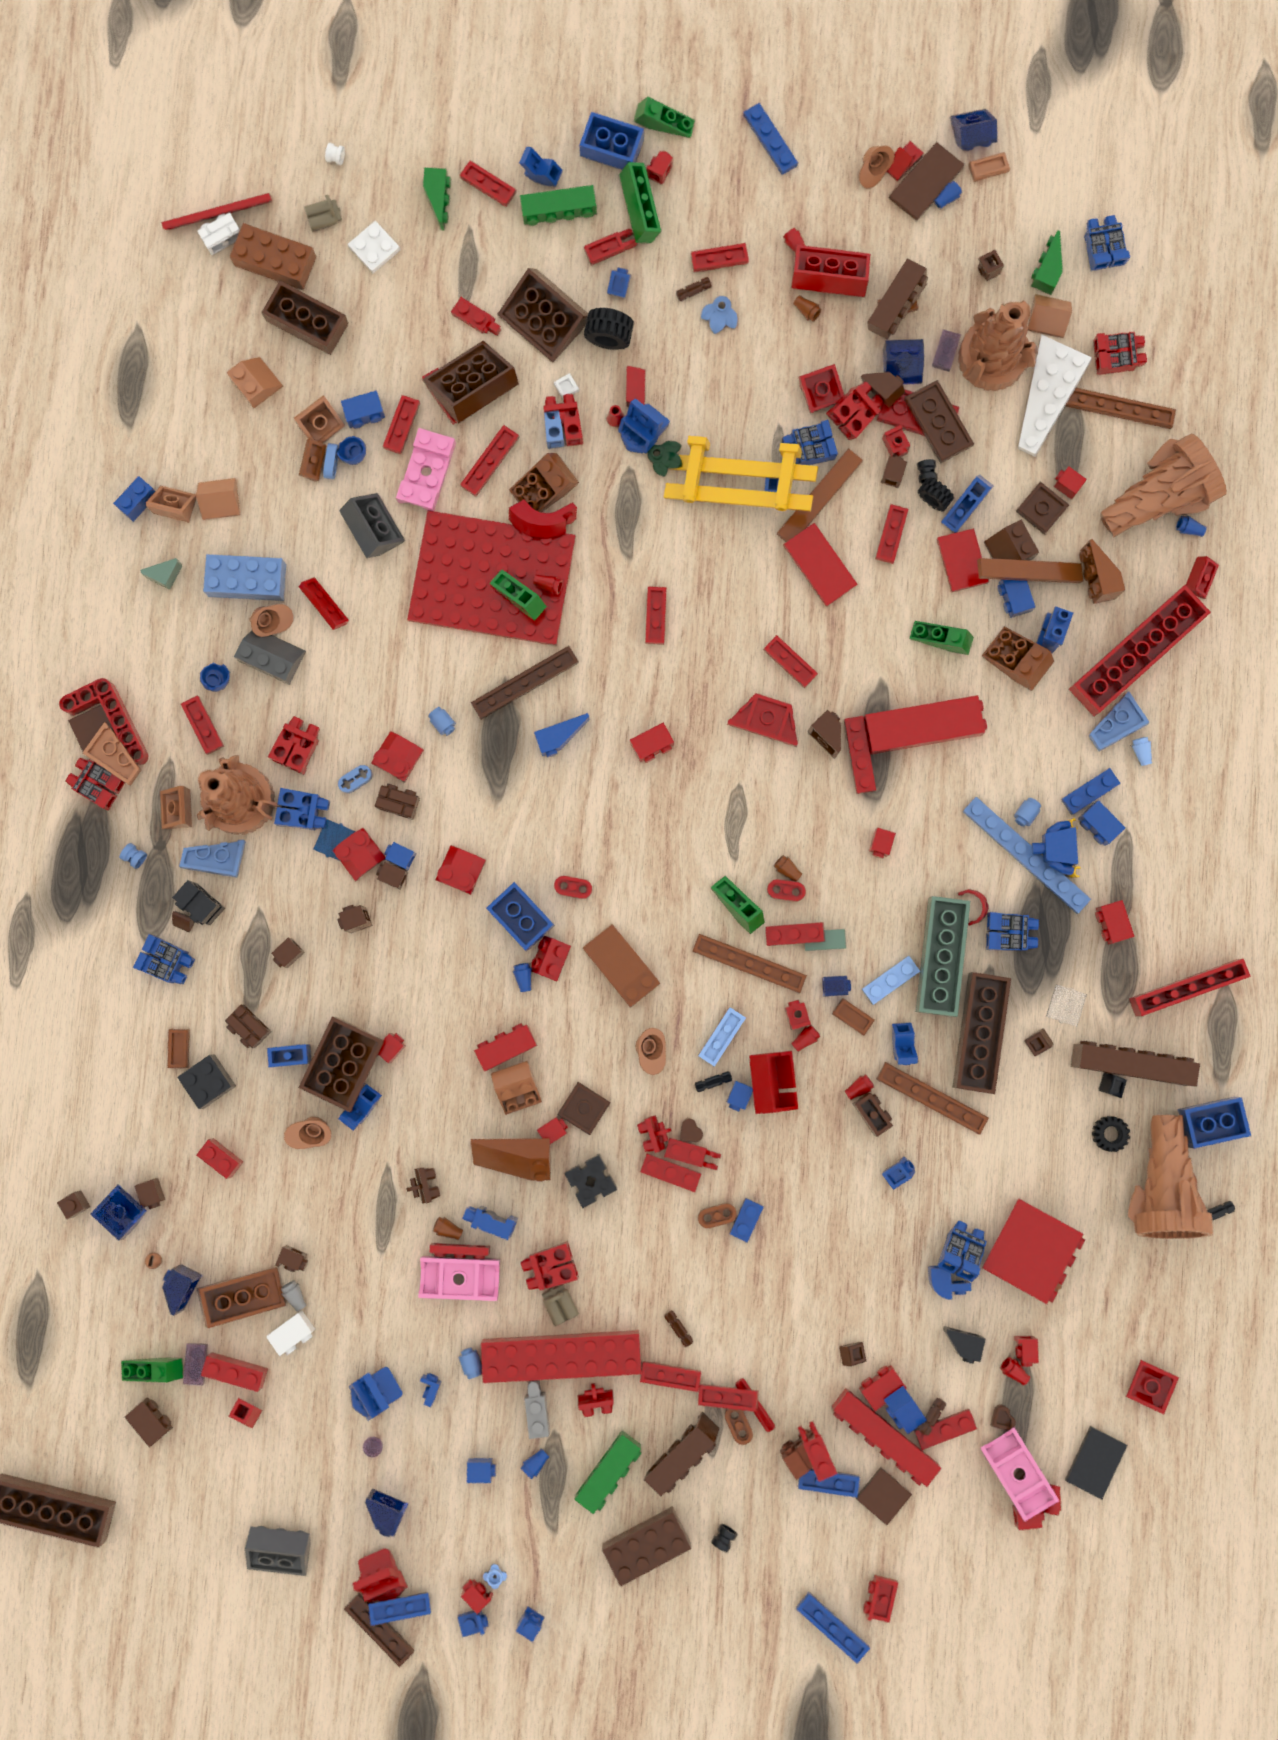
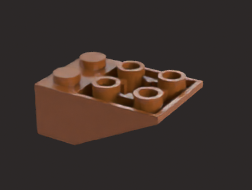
M547 453L509 491L518 502L525 500L534 510L543 512L567 495L579 482L557 453Z
M1090 539L1080 550L1081 552H1079L1080 561L1084 563L1085 568L1084 578L1089 584V598L1092 599L1093 604L1115 600L1125 591L1121 571L1095 541Z
M1005 626L982 655L984 659L1016 683L1031 691L1054 663L1050 650Z

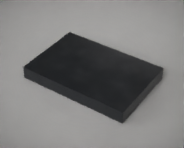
M1090 1426L1065 1481L1102 1500L1128 1445Z

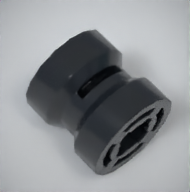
M928 459L917 463V469L920 471L918 476L919 483L923 484L930 477L938 480L937 473L935 472V460Z
M720 1524L718 1528L719 1534L713 1537L711 1543L721 1551L728 1553L731 1548V1541L736 1539L738 1533L729 1526Z

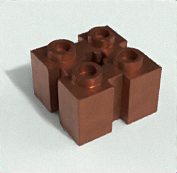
M805 1430L807 1440L815 1437L811 1430ZM800 1434L798 1435V1440L792 1442V1440L787 1441L780 1450L783 1461L796 1480L813 1468Z

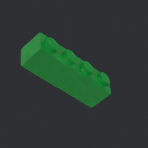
M628 162L619 174L635 242L652 243L661 233V227L645 163Z
M593 185L520 195L524 225L532 226L541 222L553 223L562 219L573 220L576 217L589 218L597 215Z
M622 1430L577 1491L574 1500L592 1514L596 1510L600 1511L606 1503V1500H604L608 1494L612 1495L618 1487L617 1481L620 1477L624 1478L629 1472L630 1468L628 1466L632 1461L636 1462L642 1453L640 1451L641 1444Z

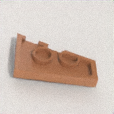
M106 722L103 723L83 751L84 755L130 786L142 771Z

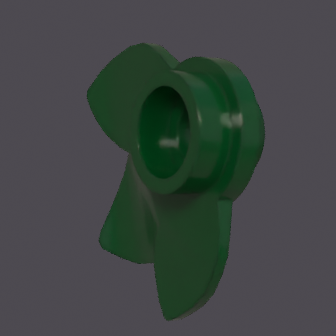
M666 441L662 445H653L648 451V458L653 463V470L658 475L665 477L668 468L676 469L682 467V460L677 454L682 447L681 444L676 441ZM659 451L660 455L654 456V452Z

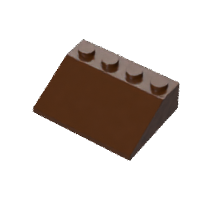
M528 268L497 315L551 362H554L583 330L588 313L539 270Z
M481 341L423 379L426 386L447 413L458 423L519 385L515 368L485 341Z
M332 1016L298 1088L351 1113L383 1046L384 1040L353 1024Z

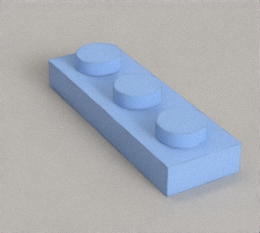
M907 956L862 988V991L872 1005H874L919 973L920 970L910 956Z
M729 1007L698 1056L715 1067L746 1017Z

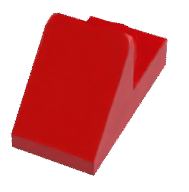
M909 141L903 148L899 147L894 153V161L887 170V173L898 182L923 157L924 152L913 142Z

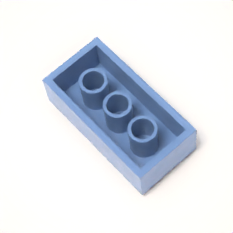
M206 554L203 592L208 597L284 601L286 563L282 558Z

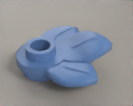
M725 296L717 297L712 304L706 305L702 310L701 319L709 320L710 328L714 334L720 332L725 325L732 329H735L737 326V313L731 308V302ZM720 302L725 303L726 306L724 309H720L718 307V304Z

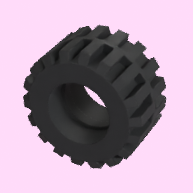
M591 309L588 312L584 337L590 343L601 348L610 350L625 349L630 345L634 321L630 316L616 309Z

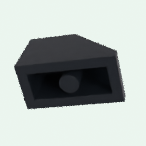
M944 1326L945 1334L957 1354L963 1358L962 1361L974 1364V1361L981 1362L986 1340L983 1336Z

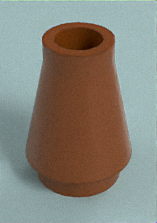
M801 295L793 303L807 320L815 321L821 314L822 309L819 307V304L803 298Z
M784 855L774 864L777 872L792 879L794 882L798 881L803 874L792 860Z
M438 1217L433 1227V1232L438 1236L459 1240L463 1229L445 1217Z

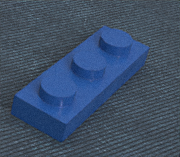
M1109 768L1061 800L1070 814L1073 815L1121 783L1111 768Z
M810 1469L808 1473L799 1478L798 1489L857 1498L860 1477L858 1475L837 1472L836 1475L819 1482L814 1469Z
M428 1592L368 1604L371 1626L431 1614Z

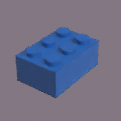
M591 112L579 145L580 156L623 170L628 162L636 163L644 141V128Z
M515 882L486 907L526 952L555 926Z
M1230 1097L1178 1109L1179 1115L1183 1116L1184 1136L1188 1138V1148L1195 1149L1251 1136L1242 1097Z

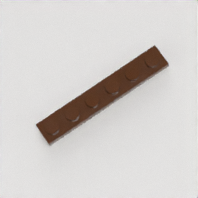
M567 646L472 701L471 704L481 720L575 666L579 661L570 646Z

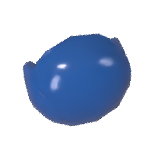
M355 436L346 437L339 443V451L336 453L344 463L356 465L363 461L366 455V445L361 438Z
M212 663L204 667L200 672V682L209 691L217 692L223 690L229 683L230 672L224 664Z

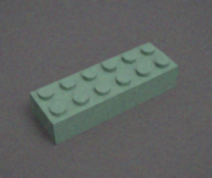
M936 896L928 898L915 1012L958 1017L971 901Z

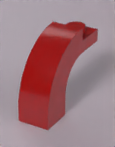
M525 500L509 507V521L521 532L540 538L555 537L566 533V525L573 523L577 517V506L573 502L552 513L538 512Z

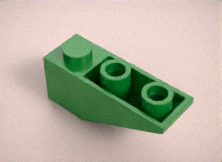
M648 96L637 105L634 122L648 129L687 138L691 137L695 122L694 119Z
M424 167V192L440 229L444 230L445 223H448L446 206H449L450 195L447 194V190L451 188V176H448L447 169Z
M1057 230L1055 236H1050L1046 244L1049 247L1047 253L1043 251L1038 261L1041 263L1040 268H1035L1031 279H1034L1031 287L1049 295H1052L1063 272L1059 230Z
M914 621L910 634L911 640L969 655L974 639L967 629Z
M167 1357L122 1360V1381L168 1383L182 1379L183 1358Z

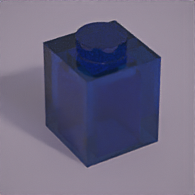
M847 976L822 977L823 997L848 995V991H851V981L847 980Z

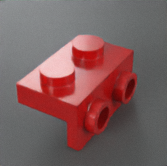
M544 936L539 942L536 957L531 962V972L557 982L571 946Z
M874 1575L873 1581L870 1580L868 1585L869 1600L865 1601L863 1613H865L868 1621L876 1619L890 1623L898 1587L897 1580Z

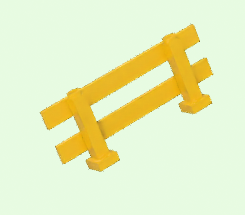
M688 436L687 444L691 449L690 455H679L682 460V467L669 469L687 471L685 484L666 483L664 498L683 500L687 503L700 501L775 508L778 511H786L787 509L811 511L813 495L791 494L793 480L816 482L818 466L795 464L796 458H801L802 455L799 444L780 443L779 451L783 457L782 463L704 457V451H709L710 442L707 437ZM703 472L779 479L777 492L699 486L700 474Z

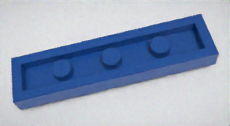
M758 103L744 111L743 116L781 175L797 167L798 161L761 104Z
M810 1592L796 1606V1609L855 1663L858 1664L870 1650V1646Z

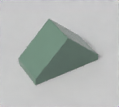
M175 558L140 571L147 579L170 590L182 568V564Z

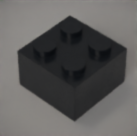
M208 1055L177 1077L198 1109H205L236 1087L216 1055Z

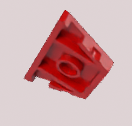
M755 693L728 720L727 725L791 746L797 747L798 745L791 704Z

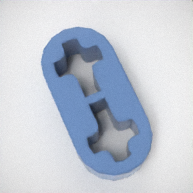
M329 443L327 446L323 476L326 479H335L339 458L336 453L339 451L338 444Z
M360 765L342 776L338 781V787L344 793H352L372 779L373 773L368 766ZM361 770L368 771L365 779L363 777L356 779V777L361 775ZM353 779L355 780L350 784L351 788H343V786L345 785V780H347L348 782L352 781Z

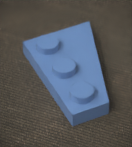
M1128 691L1122 700L1089 734V737L1097 750L1101 751L1149 724V721Z
M237 840L238 842H223L217 845L184 848L179 867L237 878L246 841Z

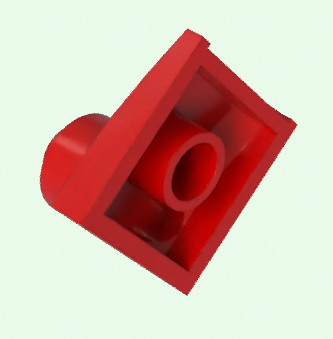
M835 364L798 377L799 387L803 391L810 413L837 404L844 396Z
M390 731L380 749L374 754L371 764L405 783L424 749Z
M364 828L354 832L332 850L355 881H358L361 876L380 862L386 860L384 854Z
M451 845L435 880L472 895L486 860Z
M1141 1360L1126 1397L1161 1414H1165L1179 1377Z

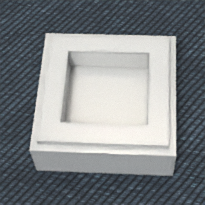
M570 373L554 382V386L562 399L565 394L579 392V388Z

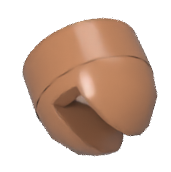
M151 1253L145 1258V1265L150 1269L158 1268L162 1263V1257L158 1253ZM153 1256L154 1259H153V1263H152V1266H151V1265H150V1262H151V1257Z

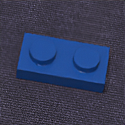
M745 1198L729 1234L748 1243L764 1206Z

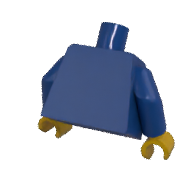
M1073 818L1067 821L1056 822L1046 830V834L1042 835L1041 843H1032V854H1043V861L1048 863L1049 867L1068 875L1070 878H1077L1080 876L1076 875L1075 871L1081 868L1080 866H1075L1078 864L1076 835L1078 827L1072 825V822L1076 821Z

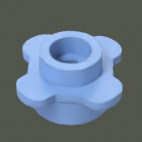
M497 1564L491 1565V1569L483 1574L484 1581H487L493 1589H497L501 1582L507 1578V1574L502 1572Z

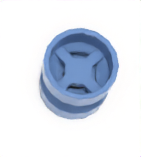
M129 843L124 847L119 858L125 862H130V866L138 869L145 861L147 853L138 850L134 844Z

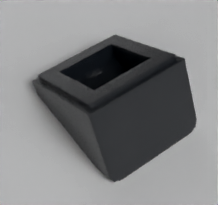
M1104 1073L1099 1091L1122 1098L1127 1080Z

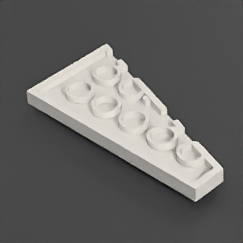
M1041 335L1019 441L1020 450L1034 457L1037 455L1091 363L1092 357Z

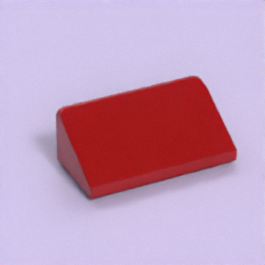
M627 366L626 406H629L630 402L635 398L645 405V369Z
M1208 556L1197 557L1186 586L1196 596L1206 599L1219 564Z

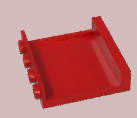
M1018 1199L982 1268L1045 1304H1048L1049 1301L1053 1303L1058 1294L1055 1291L1057 1285H1062L1065 1281L1067 1274L1064 1272L1067 1266L1072 1267L1076 1259L1073 1256L1076 1249L1081 1250L1085 1239L1082 1238L1084 1234Z

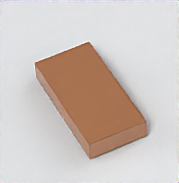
M1005 152L970 161L968 164L974 182L1007 173L1010 170Z

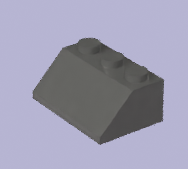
M378 493L350 498L339 510L366 558L380 556L405 541Z
M251 630L242 639L234 658L249 667L290 685L306 651L273 635L266 637L257 636Z
M264 1526L250 1527L245 1545L247 1569L306 1576L310 1533L287 1531L282 1528L269 1529Z

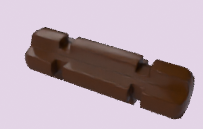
M708 277L701 279V282L697 281L686 286V289L677 290L676 296L679 301L687 299V296L692 297L702 292L703 289L711 288V281Z
M669 1311L664 1315L666 1321L670 1323L678 1338H681L684 1347L690 1346L693 1343L692 1337L687 1334V1330L680 1320L677 1319L674 1311Z
M936 1398L933 1403L934 1407L930 1408L925 1417L927 1421L920 1425L919 1431L922 1434L928 1436L932 1431L931 1427H934L939 1419L940 1411H943L946 1406L942 1399Z

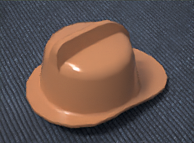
M878 145L869 148L865 152L863 166L859 174V181L863 187L873 188L881 181L894 161V151L891 147Z
M284 604L258 607L252 613L251 618H249L252 631L260 637L286 631L293 622L292 610Z
M657 1028L646 1029L635 1044L640 1066L643 1071L650 1075L659 1074L666 1064L665 1036Z
M309 1117L304 1121L291 1124L284 1133L286 1144L295 1149L324 1146L331 1139V1130L327 1122H324L319 1117Z

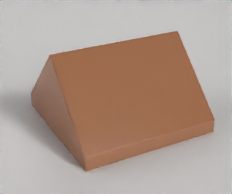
M1035 294L1028 331L1064 338L1072 314V303Z
M324 395L294 417L296 424L308 439H313L320 443L325 442L345 426Z
M236 478L198 483L196 498L203 520L240 515Z
M160 485L146 502V506L153 514L189 523L196 501V494Z
M177 786L160 791L162 829L192 827L190 789L185 786Z

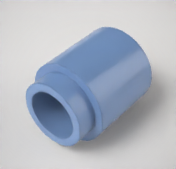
M437 707L428 715L431 724L441 735L446 734L448 736L455 730L454 726L456 723L445 709Z
M1033 798L1024 800L1014 814L1015 822L1022 827H1025V825L1030 826L1039 814L1041 804Z
M472 1347L462 1350L458 1358L464 1375H467L468 1379L481 1375L482 1364L477 1350H472Z

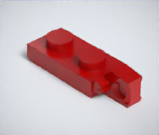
M460 297L451 311L453 316L482 334L483 332L487 334L489 331L498 336L501 332V326L495 323V318L463 297Z

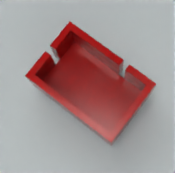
M792 1051L749 1055L755 1114L797 1110V1092L779 1093V1089L796 1088Z

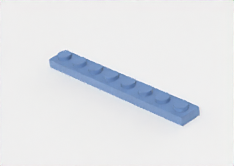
M977 797L962 811L1076 914L1080 913L1089 903L1091 898L1064 874L1049 867L1048 863L1043 861L1041 854H1032V846Z

